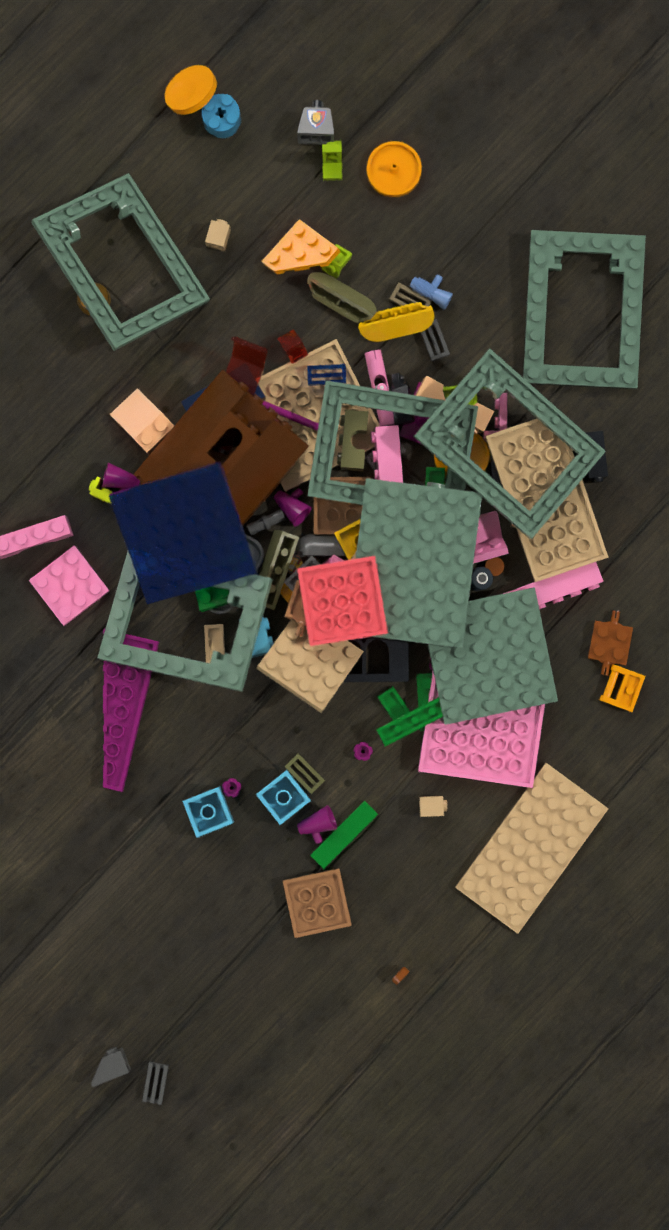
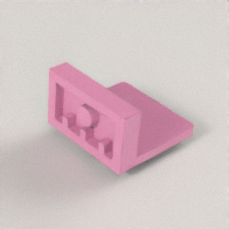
M497 511L479 515L473 564L509 554L507 545L502 538Z

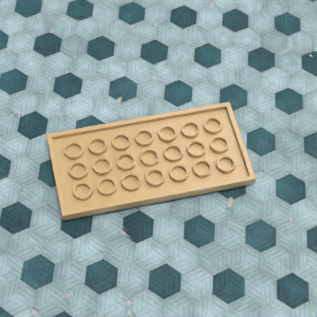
M538 419L485 436L502 487L528 510L534 506L574 458L572 449ZM583 480L579 482L532 539H529L516 527L534 582L608 558Z
M545 763L534 778L533 788L527 787L455 888L518 934L597 826L608 808L549 764Z

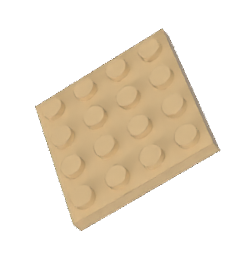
M291 620L260 662L257 669L322 713L364 651L348 640L310 646L307 627L303 637L297 636L295 633L298 623Z

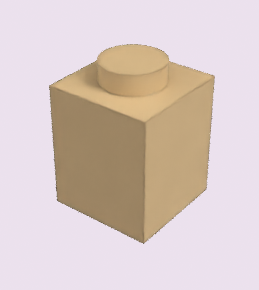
M217 219V221L211 220L205 240L207 247L225 251L231 231L228 222Z
M443 796L419 797L420 817L444 816V811H447V800H443Z

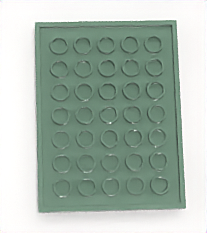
M366 478L356 559L375 556L388 632L387 634L375 635L373 637L463 648L482 495L478 492Z

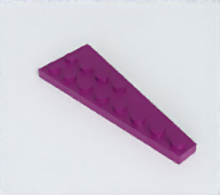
M128 634L125 635L123 642L124 645L157 652L159 646L158 641ZM104 661L103 787L123 792L152 671Z

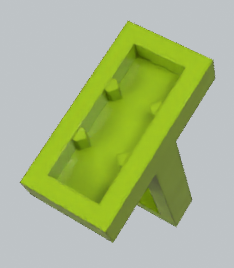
M341 141L327 142L325 145H322L323 181L342 180Z

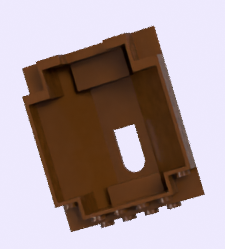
M223 369L134 473V476L141 481L145 490L152 494L153 500H159L184 523L183 527L186 529L190 528L198 537L208 541L218 550L222 548L234 533H237L293 469L297 464L298 458L309 447L305 441L291 430L293 426L286 420L282 422L277 418L279 414L273 408L269 407L267 409L263 405L264 401L257 394L254 396L248 392L250 388L242 381L238 383ZM229 428H237L242 433V442L221 466L207 453Z

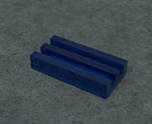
M346 364L307 366L308 386L325 385V381L346 384ZM342 369V373L312 374L311 372L319 370ZM342 377L339 380L312 381V378Z

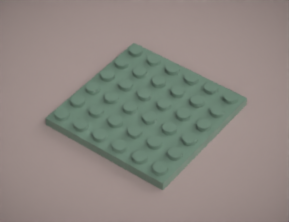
M535 587L468 601L463 648L428 644L444 725L558 701Z

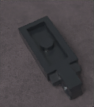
M399 372L392 374L393 385L390 386V391L411 395V388L404 381V376L399 374ZM393 412L394 424L399 427L415 422L413 415Z

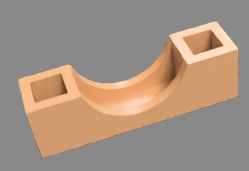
M428 376L424 377L415 395L445 400L443 384ZM477 402L474 404L478 406L474 434L485 431L494 413L493 410Z

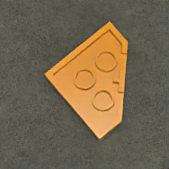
M299 219L262 260V263L275 274H283L284 271L289 270L301 271L310 269L313 266H328L341 251Z

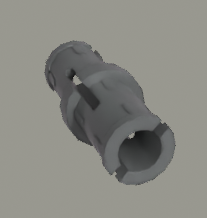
M279 509L266 516L264 514L261 516L262 518L246 525L252 536L264 529H271V526L286 519L282 510Z

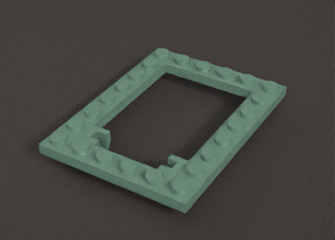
M129 173L32 219V225L113 351L210 300ZM110 205L114 210L119 208L118 217L120 220L130 215L133 216L182 292L122 324L71 247V244L79 241L81 238L79 228L75 222Z
M531 230L523 378L529 384L637 389L646 236ZM563 252L611 254L610 273L623 274L618 368L543 364L548 270L561 271Z
M488 349L414 435L416 440L474 491L482 495V498L529 539L536 535L606 452L491 349ZM481 388L485 391H492L494 399H498L504 391H507L577 453L530 510L526 509L457 448L465 438V435L458 427L451 425V423Z
M325 381L307 496L363 505L364 485L330 480L342 404L430 418L445 400ZM469 404L451 423V425L458 427L465 435V438L457 448L468 458L471 455L478 406ZM448 468L445 485L427 482V486L465 491L466 483Z
M128 548L97 658L103 661L242 692L273 580L269 577ZM143 572L230 590L227 603L243 608L231 654L225 653L223 655L218 651H213L209 664L124 645V638Z

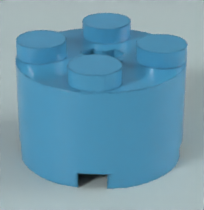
M228 94L213 95L211 100L202 107L203 123L205 129L210 134L218 138H227L232 136L240 126L239 106L232 96Z

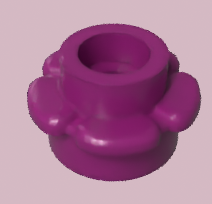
M361 742L354 747V756L358 760L367 761L373 752L372 747L368 746L366 742Z
M234 778L228 779L222 785L223 793L227 797L238 796L241 790L240 782H237Z

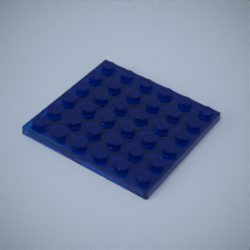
M220 461L108 495L147 604L250 576L258 572Z

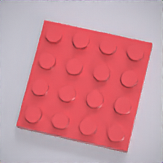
M375 556L297 569L310 646L388 633Z

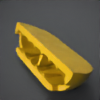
M422 302L378 311L370 320L363 323L360 322L359 330L364 338L374 342L419 333L432 325L434 311L432 306H424Z

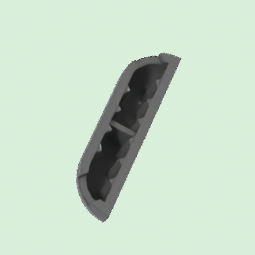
M305 535L298 540L294 556L297 555L299 557H331L336 555L337 557L347 558L335 535Z

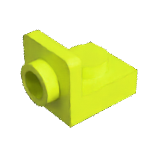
M100 477L92 480L89 486V494L113 505L116 499L112 495L113 492L103 487L99 490L103 480Z

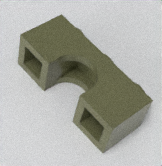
M345 410V415H341L340 426H344V432L339 434V445H342V453H338L337 464H341V470H364L365 450L355 448L351 444V438L357 433L367 434L368 411Z

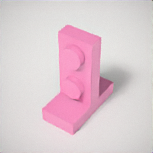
M502 393L498 399H495V410H498V417H495L494 427L498 431H484L483 440L485 441V436L507 429V393Z

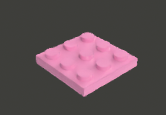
M75 545L29 580L63 626L67 625L110 591Z

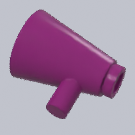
M108 462L102 487L120 488L117 498L125 500L127 489H138L140 480L134 474Z
M297 488L291 495L280 490L275 494L274 499L292 525L296 527L308 517L312 508L298 500L303 494L300 488Z
M328 805L297 824L299 833L301 835L312 834L316 844L323 841L319 832L337 830L334 814Z

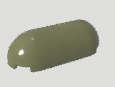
M314 272L308 276L307 284H309L312 292L311 295L349 320L359 323V321L370 320L375 315V304L369 298L341 281L321 272Z

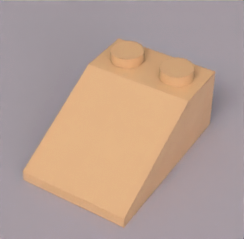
M138 388L110 414L148 455L153 452L174 427L169 419Z

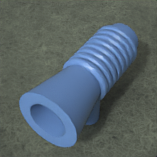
M436 275L431 284L421 279V277H414L409 286L412 288V291L419 293L428 300H432L443 310L446 309L453 296V293L438 289L439 284L443 280L440 275Z

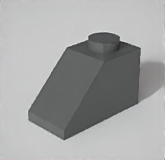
M113 1047L106 1050V1054L103 1056L92 1080V1087L130 1072L131 1068L123 1047L120 1049Z

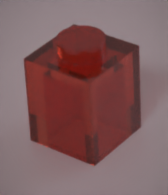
M294 329L277 338L291 364L308 355L302 340Z

